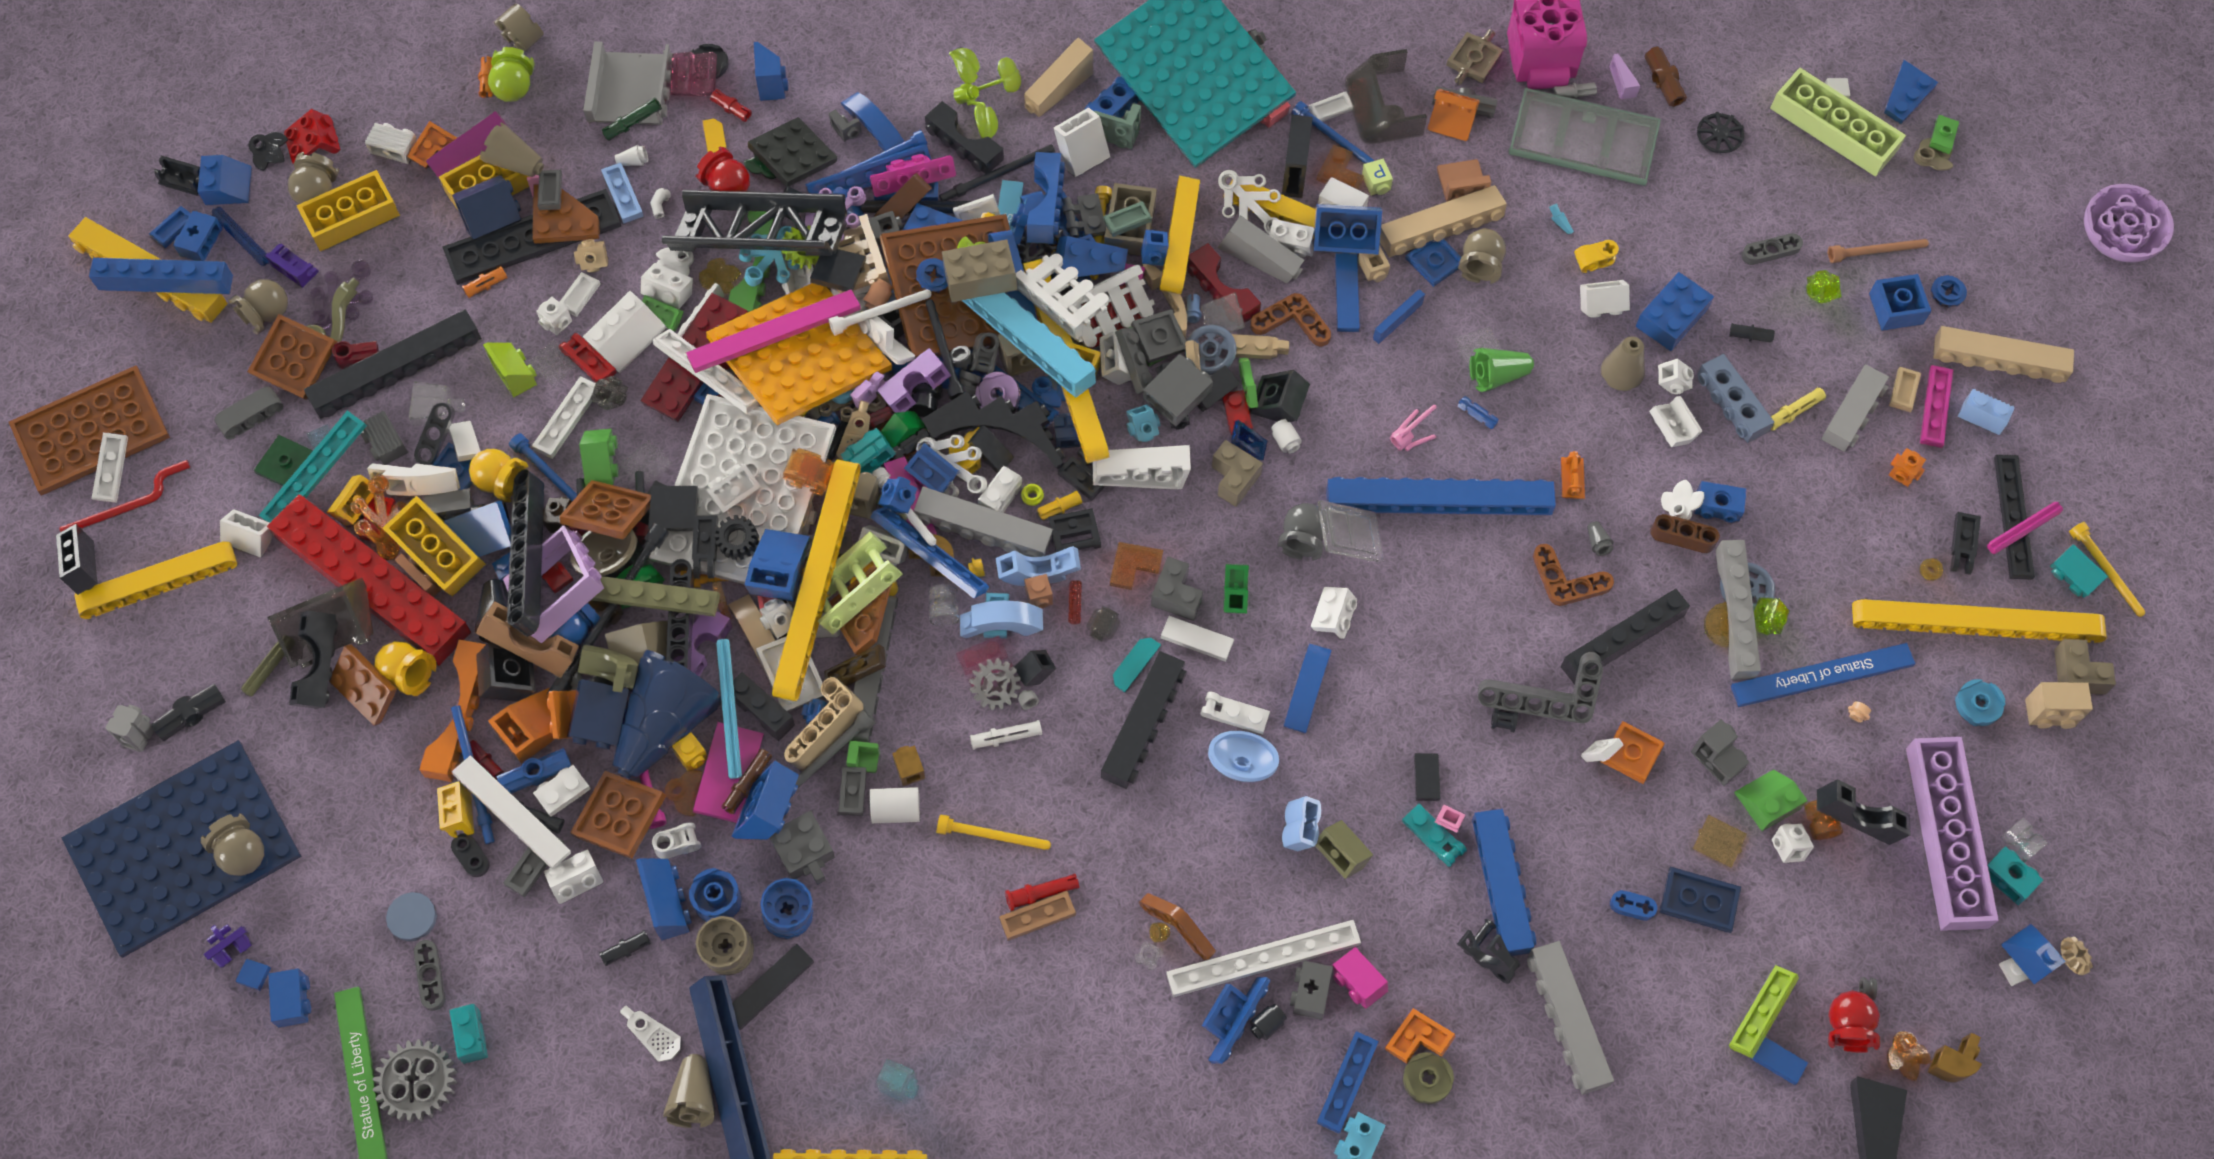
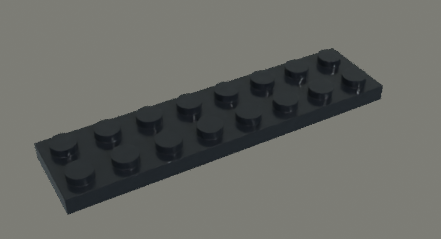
M607 189L576 199L598 216L599 234L621 227ZM530 215L476 239L468 237L442 246L455 282L459 285L479 278L478 275H485L500 266L504 269L582 240L534 244L533 215Z

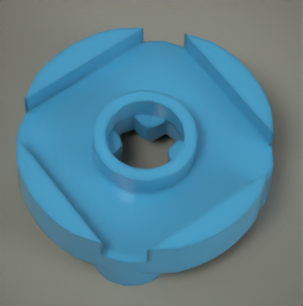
M1974 679L1965 683L1955 697L1958 712L1973 726H1987L1995 723L2002 716L2005 706V697L2002 691L1995 684L1982 682L1983 680ZM1976 698L1980 701H1985L1983 707L1976 704Z

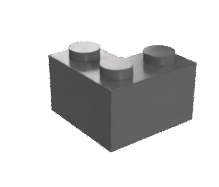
M1167 557L1152 593L1151 606L1194 621L1202 603L1203 591L1185 585L1189 572V563Z
M1721 719L1699 738L1691 753L1725 786L1746 768L1749 761L1743 751L1733 746L1738 737L1734 728Z

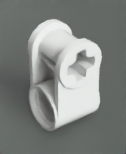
M685 823L656 833L652 839L656 855L662 859H669L699 850L701 843L696 838L695 824ZM663 842L670 843V845L666 849H660L658 847Z

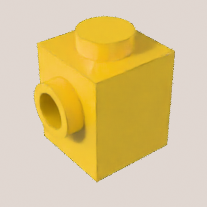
M692 732L672 745L675 755L688 772L701 767L708 758L705 749Z

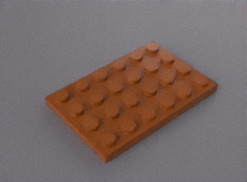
M137 365L9 421L36 489L41 496L97 470L103 432L128 436L125 458L170 438Z

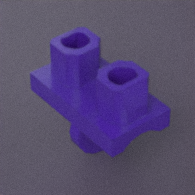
M227 924L219 929L216 925H213L211 930L214 934L207 938V941L210 945L217 940H220V942L205 952L204 956L207 960L212 959L215 964L223 968L233 960L226 952V948L233 944L241 954L252 946L249 937L246 935L248 931L244 926H241L225 937V934L232 930L231 927Z

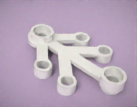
M1232 170L1222 172L1219 176L1218 184L1224 190L1223 216L1233 218L1236 214V210L1232 206L1234 192L1239 197V217L1241 215L1248 220L1249 207L1262 220L1264 229L1269 234L1270 225L1273 220L1279 219L1270 217L1254 200H1269L1272 203H1277L1281 199L1280 192L1276 189L1261 192H1245L1240 185L1254 184L1256 187L1261 188L1265 186L1266 178L1261 174L1238 176ZM1229 177L1233 179L1231 185L1226 184V179ZM1258 177L1263 178V182L1260 185L1256 184ZM1273 192L1278 194L1275 200H1272L1270 197ZM1232 208V214L1226 215V209Z
M952 435L948 439L936 442L933 438L926 437L918 442L917 451L921 449L924 443L930 445V448L958 469L960 473L957 476L967 482L970 492L981 494L985 491L987 480L983 476L972 475L956 463L968 459L979 460L982 453L978 447H969L965 451L944 455L939 450L949 447L960 449L964 446V438L960 435ZM956 438L959 439L958 445L954 443ZM973 450L976 451L975 457L971 455ZM952 481L944 491V494L949 495V490L952 488L953 494L951 496L957 497L959 489ZM979 481H981V488H980V489H978V487H977V483H978Z

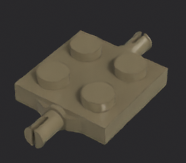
M1488 29L1484 37H1478L1466 32L1446 66L1459 72L1454 79L1455 83L1461 85L1466 77L1481 83L1485 81L1503 53V49L1491 42L1495 36L1493 30L1491 32V29Z

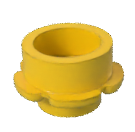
M972 558V563H968L969 571L978 578L985 576L981 558L975 560Z

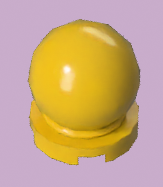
M486 449L478 452L473 457L469 466L471 481L478 489L494 493L496 498L501 501L511 502L514 478L518 472L528 468V464L519 458L511 459L502 450Z
M394 641L382 646L375 656L374 667L400 692L406 695L418 696L430 686L431 682L428 680L432 671L436 672V660L433 655L423 650H416L408 643Z

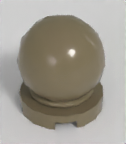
M304 152L299 153L294 163L295 170H293L288 179V192L292 200L301 204L330 191L332 183L336 181L339 168L335 169L332 166L334 162L323 155L313 153L312 156H308Z
M1483 228L1474 231L1468 236L1463 245L1464 255L1459 261L1458 269L1462 271L1461 276L1468 281L1480 283V280L1490 281V284L1495 283L1501 277V263L1506 255V244L1501 235L1495 230Z
M259 279L245 289L243 297L240 298L238 295H234L229 299V303L236 304L233 308L246 325L251 323L255 327L253 332L258 335L265 330L264 322H274L278 314L283 315L286 312L288 297L284 288L277 282L269 279Z
M239 813L238 817L234 818L231 814L220 818L209 826L211 832L206 837H201L202 846L208 853H214L213 857L217 866L229 875L244 876L254 872L261 865L264 857V844L256 833L249 830L250 823L241 813Z

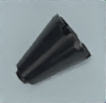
M490 579L483 584L475 622V633L482 618L494 601L508 608V590L502 580ZM479 635V639L481 641L486 643H493Z

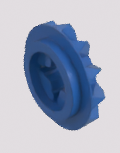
M929 258L919 264L916 270V281L920 283L921 288L928 289L931 292L937 291L938 293L947 288L948 284L943 261ZM935 269L936 276L939 278L931 282V276L927 274H931Z
M1949 275L1938 277L1933 282L1930 291L1933 293V299H1937L1940 305L1946 304L1948 308L1952 305L1958 306L1967 296V289L1960 279ZM1952 287L1951 294L1946 296V290Z

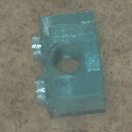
M886 1059L876 1081L880 1093L907 1104L909 1099L915 1098L919 1089L914 1070Z

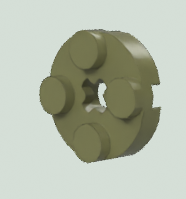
M1430 1052L1420 1053L1412 1057L1405 1067L1403 1074V1084L1407 1093L1416 1102L1435 1104L1445 1099L1451 1091L1454 1081L1453 1070L1448 1061ZM1424 1072L1434 1075L1435 1079L1432 1080V1084L1423 1082Z

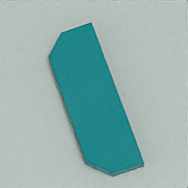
M1152 638L1139 639L1113 673L1115 686L1126 692L1161 647V644Z

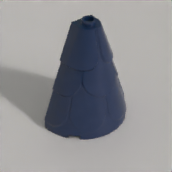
M646 650L640 658L633 691L630 694L624 724L621 725L612 764L619 769L617 773L627 780L638 778L668 754V750L672 748V745L691 733L695 727L713 714L722 704L721 696L717 698L719 692L709 683L679 663L665 661V656L650 650Z

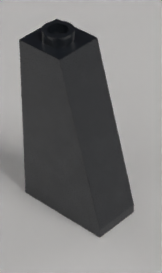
M1291 116L1282 195L1303 198L1313 117Z
M1857 1076L1851 1081L1850 1090L1859 1159H1897L1907 1090Z

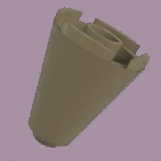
M500 123L501 127L496 125L485 140L484 145L487 148L485 152L481 150L480 159L485 163L530 177L539 175L544 168L543 159L507 125Z
M1625 338L1603 360L1601 375L1610 387L1628 391L1642 383L1645 377L1644 344L1639 338Z
M690 1054L682 1060L663 1113L664 1117L667 1116L669 1124L677 1127L692 1128L691 1123H701V1128L712 1124L714 1121L715 1111L706 1059L699 1054Z

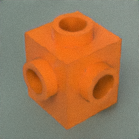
M1906 448L1902 455L1897 453L1890 463L1894 467L1888 476L1908 487L1913 479L1918 481L1925 471L1922 465L1926 459L1921 457L1919 453Z

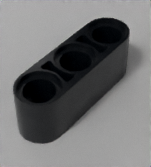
M437 403L431 409L414 451L415 460L420 464H432L439 456L455 416V410L449 403ZM442 406L448 410V416L445 419H441L438 416V409ZM433 427L440 431V437L437 440L431 439L429 431ZM424 448L429 449L432 454L428 461L423 460L421 457V451Z

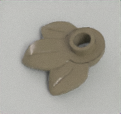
M1931 138L1920 142L1919 149L1914 153V161L1917 164L1930 166L1940 171L1953 168L1954 165L1949 161L1953 149L1950 154H1946L1929 147Z

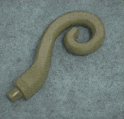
M354 278L348 284L343 281L332 299V331L330 338L337 342L342 341L346 308L358 293L355 288L360 283ZM306 326L321 334L326 335L325 330L321 326Z

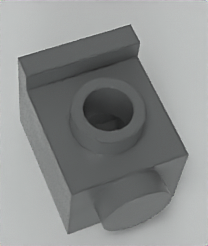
M893 211L868 219L878 245L881 244V234L903 229L900 217H895ZM886 226L892 227V229L884 231V228Z

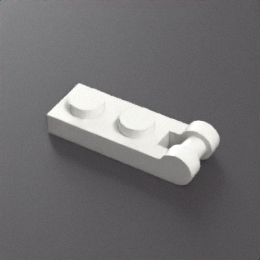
M1207 692L1205 698L1207 702L1202 707L1201 716L1263 735L1270 711L1222 697L1215 692ZM1215 705L1222 706L1221 712L1214 710Z

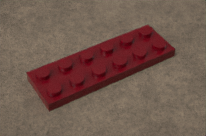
M711 293L682 338L695 348L710 343L706 336L707 331L748 313V311ZM669 357L640 401L651 409L679 422L693 401L694 395L704 382Z

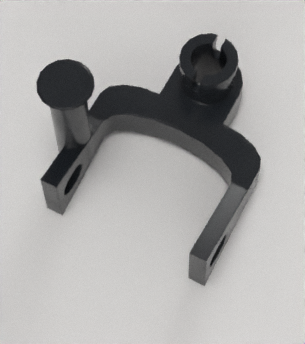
M1485 919V924L1475 937L1471 930H1467L1457 945L1464 950L1465 954L1473 957L1476 963L1490 969L1499 980L1509 984L1514 978L1515 971L1519 968L1520 962L1515 957L1510 956L1499 934L1494 937L1486 948L1495 957L1481 951L1479 946L1491 930L1496 929V925L1491 920ZM1467 938H1468V940H1469V942H1470V943L1468 944V946H1467V944H1466ZM1496 943H1497L1498 946H1499V949H1498V950H1496V948H1495V944H1496Z

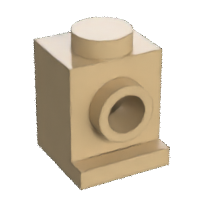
M1380 246L1379 254H1359L1357 263L1361 266L1368 281L1381 282L1387 277L1390 264Z

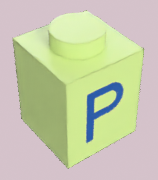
M1384 158L1363 165L1362 177L1371 196L1375 194L1383 195L1391 190L1393 178Z

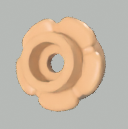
M1854 702L1852 706L1848 707V712L1850 713V718L1857 722H1863V720L1870 719L1871 709L1861 702Z

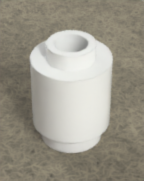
M1286 419L1276 422L1271 427L1272 435L1282 452L1294 453L1300 448L1302 440L1293 425Z

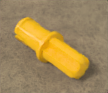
M1076 490L1060 499L1056 497L1055 501L1039 507L1037 512L1039 517L1045 520L1059 513L1064 514L1066 510L1082 504V499Z

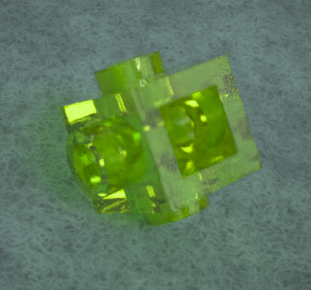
M1827 270L1816 271L1815 275L1808 276L1806 285L1808 296L1818 301V303H1827L1841 298L1839 276L1829 273Z
M1759 597L1754 610L1755 627L1758 632L1764 635L1781 634L1790 610L1780 598Z

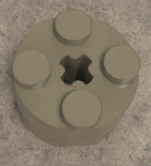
M517 3L494 21L496 27L503 31L500 33L501 36L508 43L513 41L515 43L513 46L524 52L544 35L539 25L530 19L529 13Z

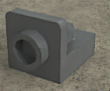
M836 109L829 113L830 125L844 142L848 139L856 138L862 132L861 123L858 118L848 122L847 118L844 115H840Z

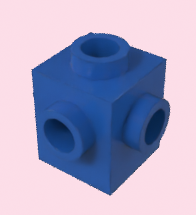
M903 477L887 479V482L882 487V495L878 504L895 513L908 514L915 501V494L918 488L910 485L911 481Z

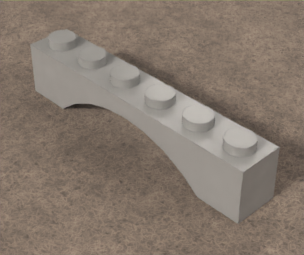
M1722 540L1715 551L1718 573L1723 583L1728 609V661L1731 680L1754 679L1760 673L1761 668L1745 540Z

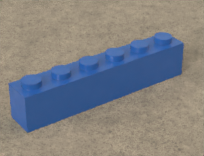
M93 258L89 278L98 290L230 294L233 274L227 264L220 261Z
M1503 809L1475 812L1472 824L1494 924L1496 925V933L1501 935L1510 956L1529 954L1537 943L1534 931L1530 930L1531 913L1529 908H1525L1524 899H1526V891L1524 885H1520L1518 877L1521 875L1519 862H1515L1513 855L1515 853L1514 840L1510 839L1508 830H1510L1509 817L1504 815Z

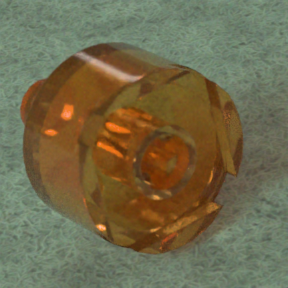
M793 448L783 472V479L789 481V485L802 489L804 486L810 488V492L822 496L828 487L835 463L829 459L825 463L821 459V455L797 448L796 451Z

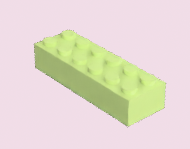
M1799 68L1778 91L1770 109L1875 177L1896 154L1906 137L1905 134L1802 68Z

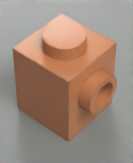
M1047 574L1024 579L1025 592L1029 604L1041 609L1053 605V594Z

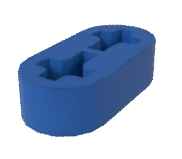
M1620 890L1615 892L1610 900V906L1614 912L1628 917L1647 921L1652 919L1657 912V904L1652 898ZM1620 897H1623L1624 902L1628 903L1623 908L1619 907V902L1616 901ZM1646 903L1648 904V908L1652 911H1648V913L1645 914L1643 913L1642 908L1636 906L1642 907L1643 904Z

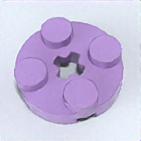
M993 372L986 375L980 385L977 386L975 395L982 405L980 408L997 399L993 398L997 389L1003 392L1002 397L1005 401L1010 399L1015 409L1018 408L1021 395L1020 388L1011 376L1003 372Z

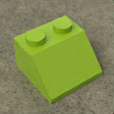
M487 342L483 344L493 368L513 398L537 385L534 379L537 374L531 364H525L526 358L520 348L516 350L512 343Z

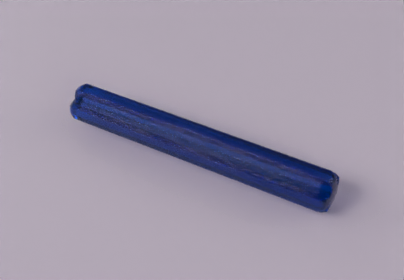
M221 207L212 209V216L218 219L221 226L261 266L269 264L265 257L267 253Z

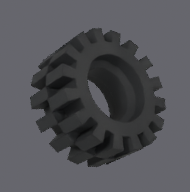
M734 515V519H731L730 516L726 517L727 522L722 520L720 522L721 527L717 526L716 528L717 534H715L717 546L722 554L724 553L727 558L731 557L732 560H737V557L743 560L746 554L750 557V552H755V545L759 544V534L750 519L747 520L742 515L741 518L738 515ZM736 530L743 531L746 537L741 544L732 545L729 543V536L732 532Z

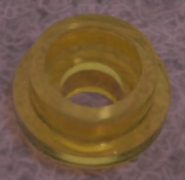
M1930 558L1920 564L1919 571L1925 579L1935 581L1942 576L1943 566L1939 560ZM1927 568H1932L1934 573L1930 572Z

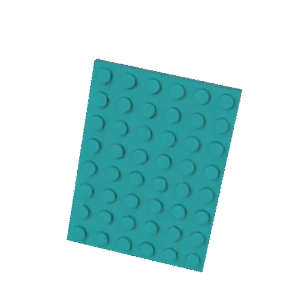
M1148 0L1094 39L1097 47L1194 168L1201 165L1296 96V91L1221 0Z

